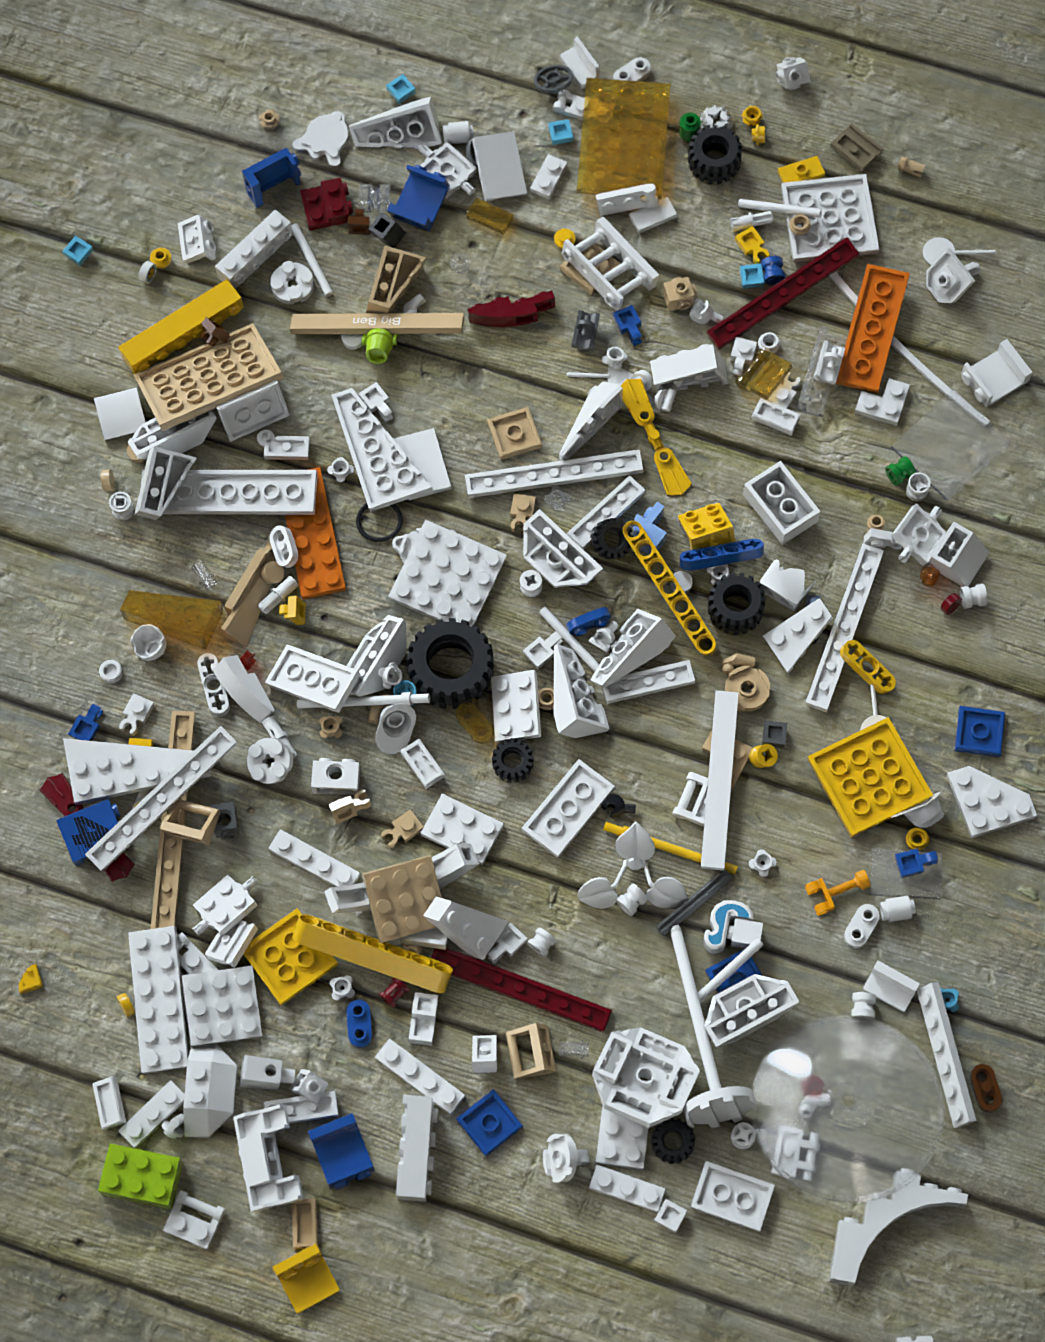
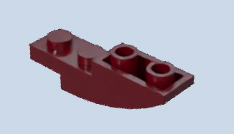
M552 290L548 292L542 291L529 298L517 299L513 303H511L509 296L497 297L491 302L475 304L467 309L469 323L490 327H511L537 322L539 312L555 308V296Z

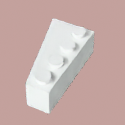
M403 1095L405 1114L401 1118L403 1138L400 1139L399 1146L401 1161L398 1163L396 1197L397 1200L426 1202L427 1195H431L432 1181L428 1180L429 1171L434 1169V1156H430L431 1147L436 1145V1132H432L433 1123L438 1121V1109L434 1108L432 1097Z

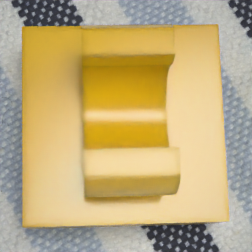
M298 596L288 597V605H280L279 614L284 615L285 619H290L296 625L305 624L306 603Z

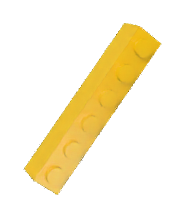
M226 279L118 346L120 355L134 375L144 371L156 362L165 360L175 350L184 348L194 338H200L206 330L201 324L206 317L220 325L226 318L237 315L244 308L242 298L229 280Z

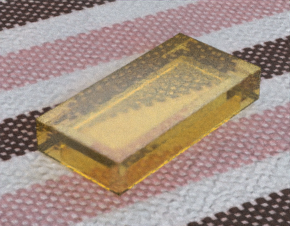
M475 198L466 213V218L504 235L514 219V214Z

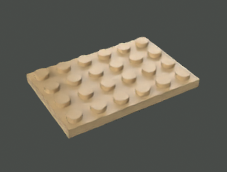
M254 324L229 333L230 338L226 343L218 339V342L213 347L206 343L134 375L162 431L193 419L205 412L214 410L217 405L265 384L283 379L280 368Z

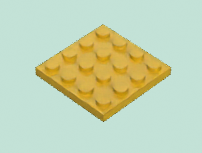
M889 717L807 757L808 762L851 838L891 819V816L925 802L933 796Z

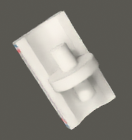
M826 340L824 341L814 374L817 381L833 385L836 383L845 352L844 347L835 346Z

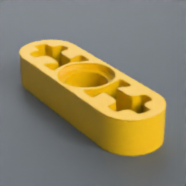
M849 640L841 646V658L869 685H873L877 693L887 694L894 689L896 685L894 676L858 641ZM851 647L855 650L852 655L848 653ZM862 656L863 658L857 663L856 660ZM863 662H869L872 665L873 671L871 673L863 669ZM879 672L880 674L874 679L872 676ZM885 679L887 683L886 686L883 687L881 683L882 680Z

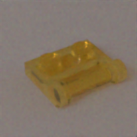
M761 348L756 353L757 357L743 375L738 376L735 383L738 387L747 389L768 400L792 369V364ZM767 362L764 365V367L760 370V372L757 374V376L753 379V381H751V377L762 365V363Z

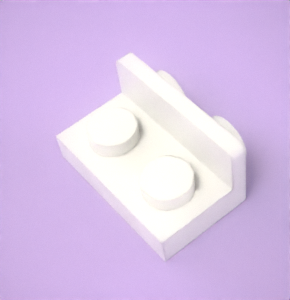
M196 215L178 223L182 259L185 263L188 264L203 257H207L211 261L216 259V245L212 234L213 225L209 220L201 215Z

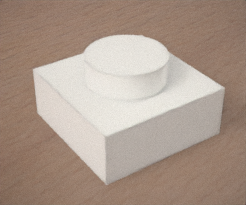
M665 1199L654 1222L676 1233L687 1210Z

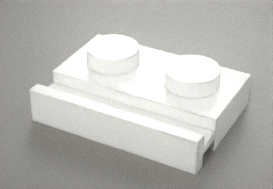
M241 920L223 937L217 933L205 956L208 960L225 965L229 964L235 968L258 928L255 924H247L246 921Z

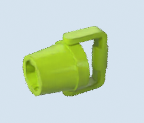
M380 328L372 329L367 334H363L362 345H366L367 360L373 364H383L386 362L393 345H397L399 334L392 336L389 331Z

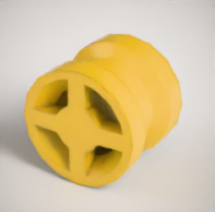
M770 744L755 746L749 753V760L756 768L773 766L778 759L777 750Z

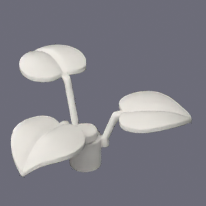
M637 822L621 834L616 841L615 849L617 853L626 860L623 861V866L615 882L611 885L607 878H593L579 889L577 895L581 902L594 908L605 909L613 906L618 898V893L614 889L618 886L626 868L629 866L632 870L644 869L648 885L651 887L646 892L648 901L659 908H675L682 905L688 899L684 886L675 878L662 877L656 880L655 884L652 882L647 867L648 863L645 860L650 859L654 855L655 845L650 835Z

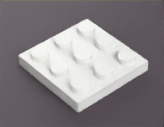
M253 966L181 976L191 1047L262 1037Z

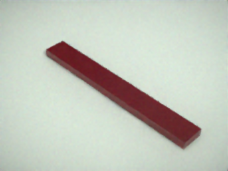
M848 237L844 238L707 330L706 334L718 350L722 349L734 341L736 337L741 336L857 258L860 253Z
M447 947L446 950L435 948L431 956L434 960L448 964L453 969L451 974L453 977L604 1033L612 1010Z

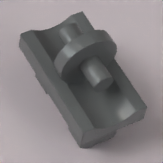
M578 311L571 348L584 352L593 351L600 319L599 313Z

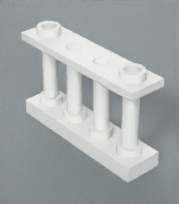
M604 217L596 221L594 234L576 246L568 239L564 241L562 249L564 259L570 262L601 294L606 303L616 311L621 309L623 296L638 286L643 285L649 291L656 287L659 274ZM598 241L603 242L608 247V249L589 261L581 253ZM611 256H616L622 262L604 275L595 268ZM626 270L636 277L618 290L609 283V281Z

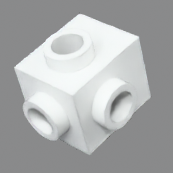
M794 57L786 58L783 60V63L777 64L778 71L775 73L777 82L786 89L795 90L800 88L801 84L811 82L807 61L801 57L796 59Z

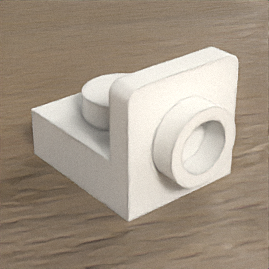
M301 1069L289 1090L297 1095L306 1097L313 1103H317L327 1088L328 1082L310 1070Z

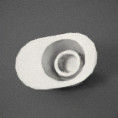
M407 704L388 705L380 714L375 741L377 747L382 752L396 754L404 749L410 740L416 722V713Z
M941 792L933 794L925 802L895 814L891 818L904 814L914 826L920 828L932 826L944 817L937 798Z

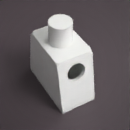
M244 1055L239 1087L278 1090L280 1082L294 1084L295 1069L282 1068V1060ZM265 1072H271L274 1076L270 1077Z

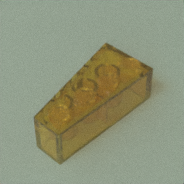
M133 590L128 591L120 608L124 620L141 626L152 624L167 636L205 650L224 611L221 601Z

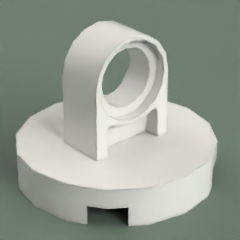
M553 1134L548 1138L547 1142H550L548 1149L543 1151L545 1173L552 1176L553 1182H568L573 1178L577 1166L589 1163L588 1150H577L572 1137L567 1134Z

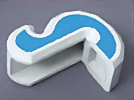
M723 901L714 907L710 916V926L713 932L706 930L703 941L704 947L709 953L718 954L724 950L729 920L735 921L736 918L753 921V912L747 905L738 901Z

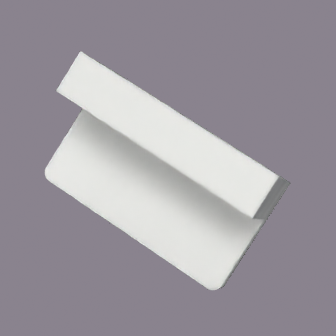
M578 37L574 38V47L560 54L559 59L564 66L571 69L573 79L583 90L599 81L600 67Z
M877 961L863 990L875 994L876 998L901 1012H905L920 983Z

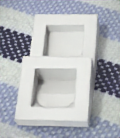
M415 992L408 1038L409 1043L432 1046L438 995Z

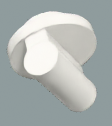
M184 1114L177 1115L170 1122H163L162 1128L166 1136L172 1139L183 1137L184 1131L180 1126L184 1123Z

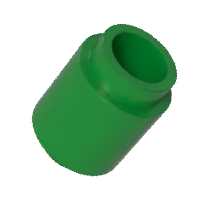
M686 113L680 118L679 135L685 142H691L692 136L696 135V132L701 129V119L695 113Z

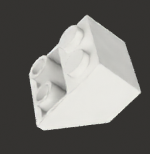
M953 522L932 554L928 567L962 587L969 586L990 552L973 532Z

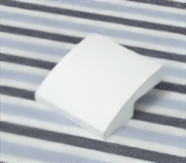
M137 388L94 398L105 441L133 434L142 424L146 423Z

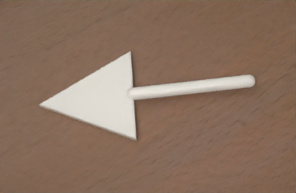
M609 364L608 374L567 373L568 377L608 378V383L620 386L626 379H631L633 375L622 368L615 369Z

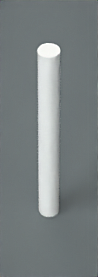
M739 199L738 207L794 215L803 214L818 218L822 216V209Z
M297 223L291 225L292 232L324 295L330 297L333 295V291Z
M547 607L542 608L539 613L595 672L600 664L569 633Z
M759 938L754 940L698 992L700 1003L764 945Z

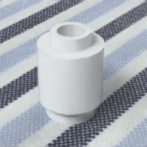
M468 121L453 122L443 126L445 143H467L470 138L474 137L473 125H468Z
M908 896L885 899V902H880L882 920L894 922L912 919V914L916 913L914 900H910Z

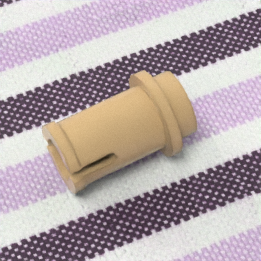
M901 156L897 169L901 173L905 171L921 178L925 165L907 159L908 156L906 158Z
M877 514L870 516L867 521V532L871 528L882 530L885 526L884 518Z

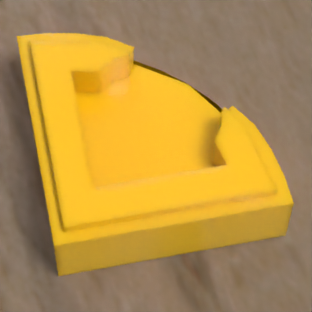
M37 964L27 968L19 982L20 994L43 988Z

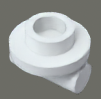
M659 390L655 396V404L658 410L670 412L676 390Z

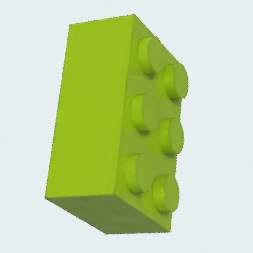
M110 1143L98 1192L102 1196L172 1210L184 1162L179 1157Z

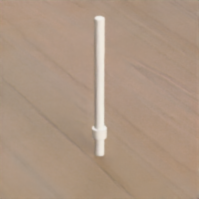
M404 692L401 695L348 697L343 707L392 704L412 706L414 703H430V694ZM303 699L297 700L298 709L324 708Z

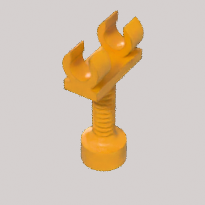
M861 870L855 873L854 879L830 889L826 888L822 878L806 884L805 889L808 895L821 890L825 902L814 906L817 916H821L835 909L831 899L832 896H837L856 887L864 890L871 887L865 870Z

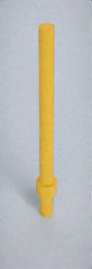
M605 822L603 831L620 836L630 827L625 825L621 827ZM651 837L655 848L701 863L702 854ZM725 862L724 869L728 873L735 875L738 866Z

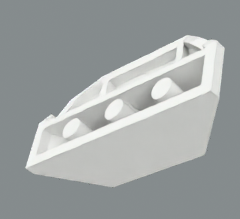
M211 410L164 431L161 430L156 418L142 424L133 437L130 438L128 444L136 457L147 460L149 450L154 446L182 454L203 443L216 421V416Z
M540 509L524 523L523 558L555 588L587 585L603 570L591 556Z
M388 615L384 618L383 622L377 624L365 635L347 664V667L356 669L361 674L350 694L360 697L384 690L382 677L378 674L379 669L388 667L391 662L399 665L406 654V621L404 619Z
M754 974L713 996L704 1027L717 1048L736 1042L777 1020L796 1006L799 1000L788 981Z
M217 1043L191 1047L187 1062L183 1107L185 1137L209 1138L234 1114L237 1065Z

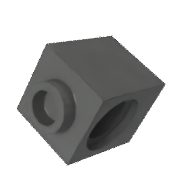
M234 802L210 805L211 808L220 810L214 830L216 837L231 839L234 835H238L239 827ZM222 819H231V822L228 825H220V821Z

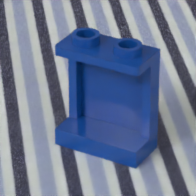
M287 147L242 171L246 193L256 208L264 205L262 192L289 178H292L296 186L301 184L300 176L302 174L298 167L300 165L299 160L294 153L291 154Z

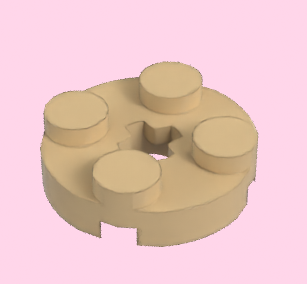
M741 666L729 674L725 683V691L739 692L737 711H755L761 708L769 699L770 681L762 670L751 668V666ZM744 684L753 686L751 693L742 691Z

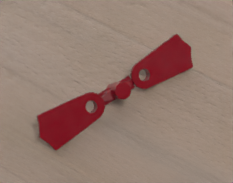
M63 773L47 777L45 783L39 789L64 816L84 809L82 804L75 805L72 787ZM71 806L77 807L74 812L69 811ZM123 852L104 871L110 881L114 882L127 878L135 864Z

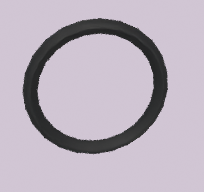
M366 503L358 511L356 517L357 529L364 538L370 541H388L394 538L401 530L403 517L400 509L395 504L390 505L398 515V525L390 535L376 538L368 535L361 527V516L368 508Z

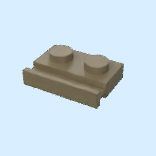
M852 123L831 142L830 146L861 172L879 154L883 153V148Z

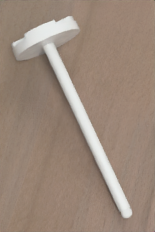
M675 925L670 930L710 1089V1091L689 1100L683 1110L688 1126L694 1128V1124H709L710 1128L720 1127L719 1122L732 1119L735 1123L743 1120V1114L752 1108L754 1111L757 1110V1103L754 1091L750 1088L741 1086L721 1088L709 1036L704 1027L705 1020L681 927Z

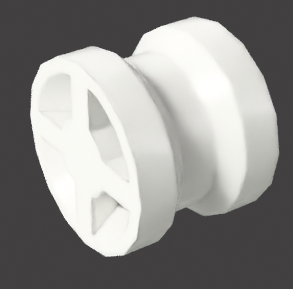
M527 570L520 577V590L525 596L535 597L542 590V577L537 571Z
M537 928L535 931L536 935L534 938L529 939L527 944L535 952L546 957L549 953L548 949L550 946H554L557 940L544 929Z
M743 1122L737 1124L731 1133L732 1144L741 1150L750 1148L756 1137V1132L752 1125Z

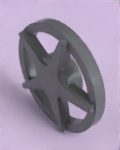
M564 65L544 67L534 77L535 87L540 93L563 92L573 81L571 69ZM558 70H563L567 72L569 75L561 76V73L558 72ZM538 80L544 81L546 83L543 86H540L538 84Z

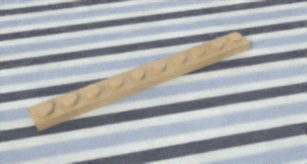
M172 711L168 748L192 751L195 712ZM188 791L180 798L181 800L188 801ZM170 808L162 815L161 824ZM180 810L176 824L185 826L186 810ZM161 829L151 929L176 927L184 839L167 835Z

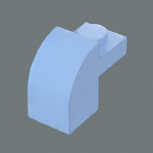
M656 502L653 508L650 506L646 510L643 517L637 514L634 521L642 525L659 551L666 542L667 532L656 526L663 517L665 508L664 505ZM633 526V536L636 537L640 529ZM645 545L641 550L649 555L652 548L649 545Z

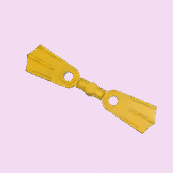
M626 379L621 385L623 388L622 401L635 422L645 428L648 434V442L656 450L654 461L666 495H683L692 483L673 452L669 448L664 447L660 434L652 423L654 421V412L642 379ZM642 413H647L649 417L647 419H642L640 415ZM665 453L668 455V459L662 460L660 455Z

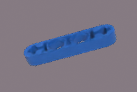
M747 539L685 551L680 554V568L686 571H693L760 558L764 554V543L759 539Z

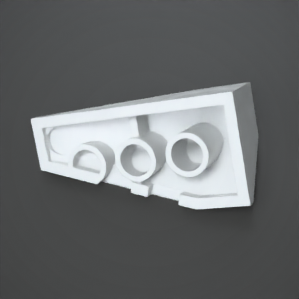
M431 97L405 104L349 125V130L356 147L387 146L419 149L422 144L431 147L442 143L438 118Z

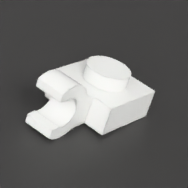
M736 337L730 360L735 361L733 375L741 376L745 363L752 364L757 342Z
M377 382L358 393L371 413L377 410L385 422L393 419L392 411L386 405L389 402V397Z
M557 631L545 641L538 637L523 650V654L539 669L554 657L552 649H554L555 645H560L563 642L561 640L562 637Z
M510 922L495 943L498 945L488 953L489 957L487 959L495 965L505 952L511 957L527 941V937Z

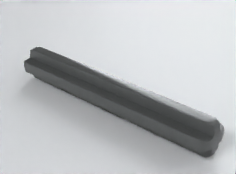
M725 869L720 871L657 925L658 932L662 936H666L673 926L679 925L731 881L732 877Z

